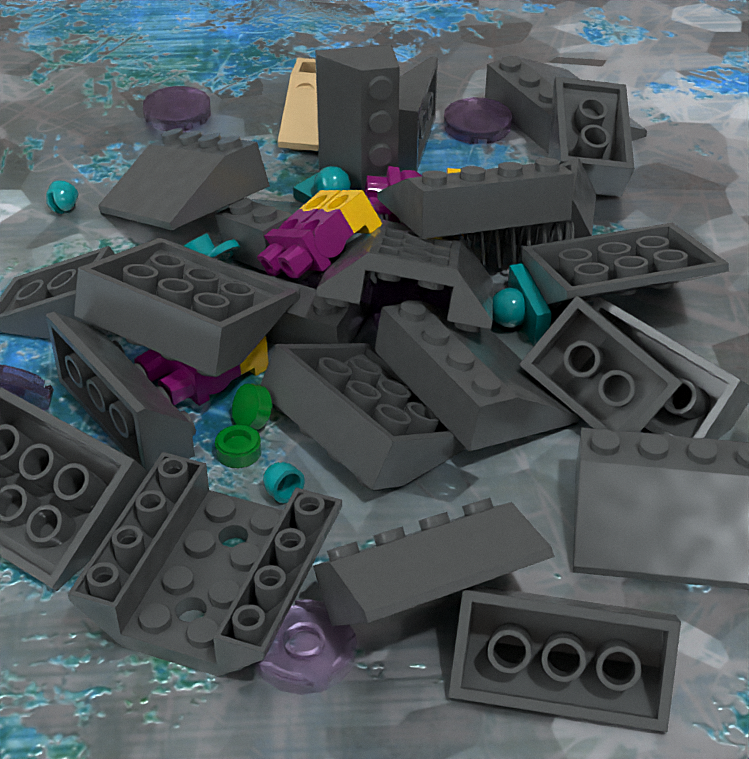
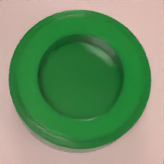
M246 383L237 390L232 404L233 419L236 425H246L255 430L262 428L271 414V395L264 386Z
M233 425L221 430L215 438L217 459L220 463L230 468H244L254 464L260 458L262 452L259 433L254 428L246 425Z

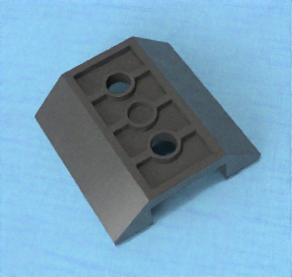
M381 220L382 225L373 233H362L347 243L339 255L333 257L331 265L327 268L317 286L316 296L326 298V303L338 307H350L352 303L360 304L372 271L375 272L374 276L385 281L398 282L401 280V277L418 280L419 286L433 290H443L444 285L452 286L447 321L455 322L456 328L469 332H479L481 328L491 329L493 280L461 234L421 239L406 224Z
M162 452L68 592L69 600L122 647L219 677L265 659L342 508V500L295 488L284 510L209 490L206 463ZM232 538H240L246 541L234 547L223 545V542ZM191 610L204 613L203 617L196 618L191 622L179 619L183 613Z

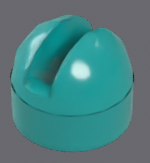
M54 181L50 184L46 193V203L50 210L61 214L65 211H70L75 206L79 193L72 184L66 181Z
M276 462L270 465L263 475V485L267 493L280 503H288L295 488L303 489L305 484L303 473L292 464L286 462Z

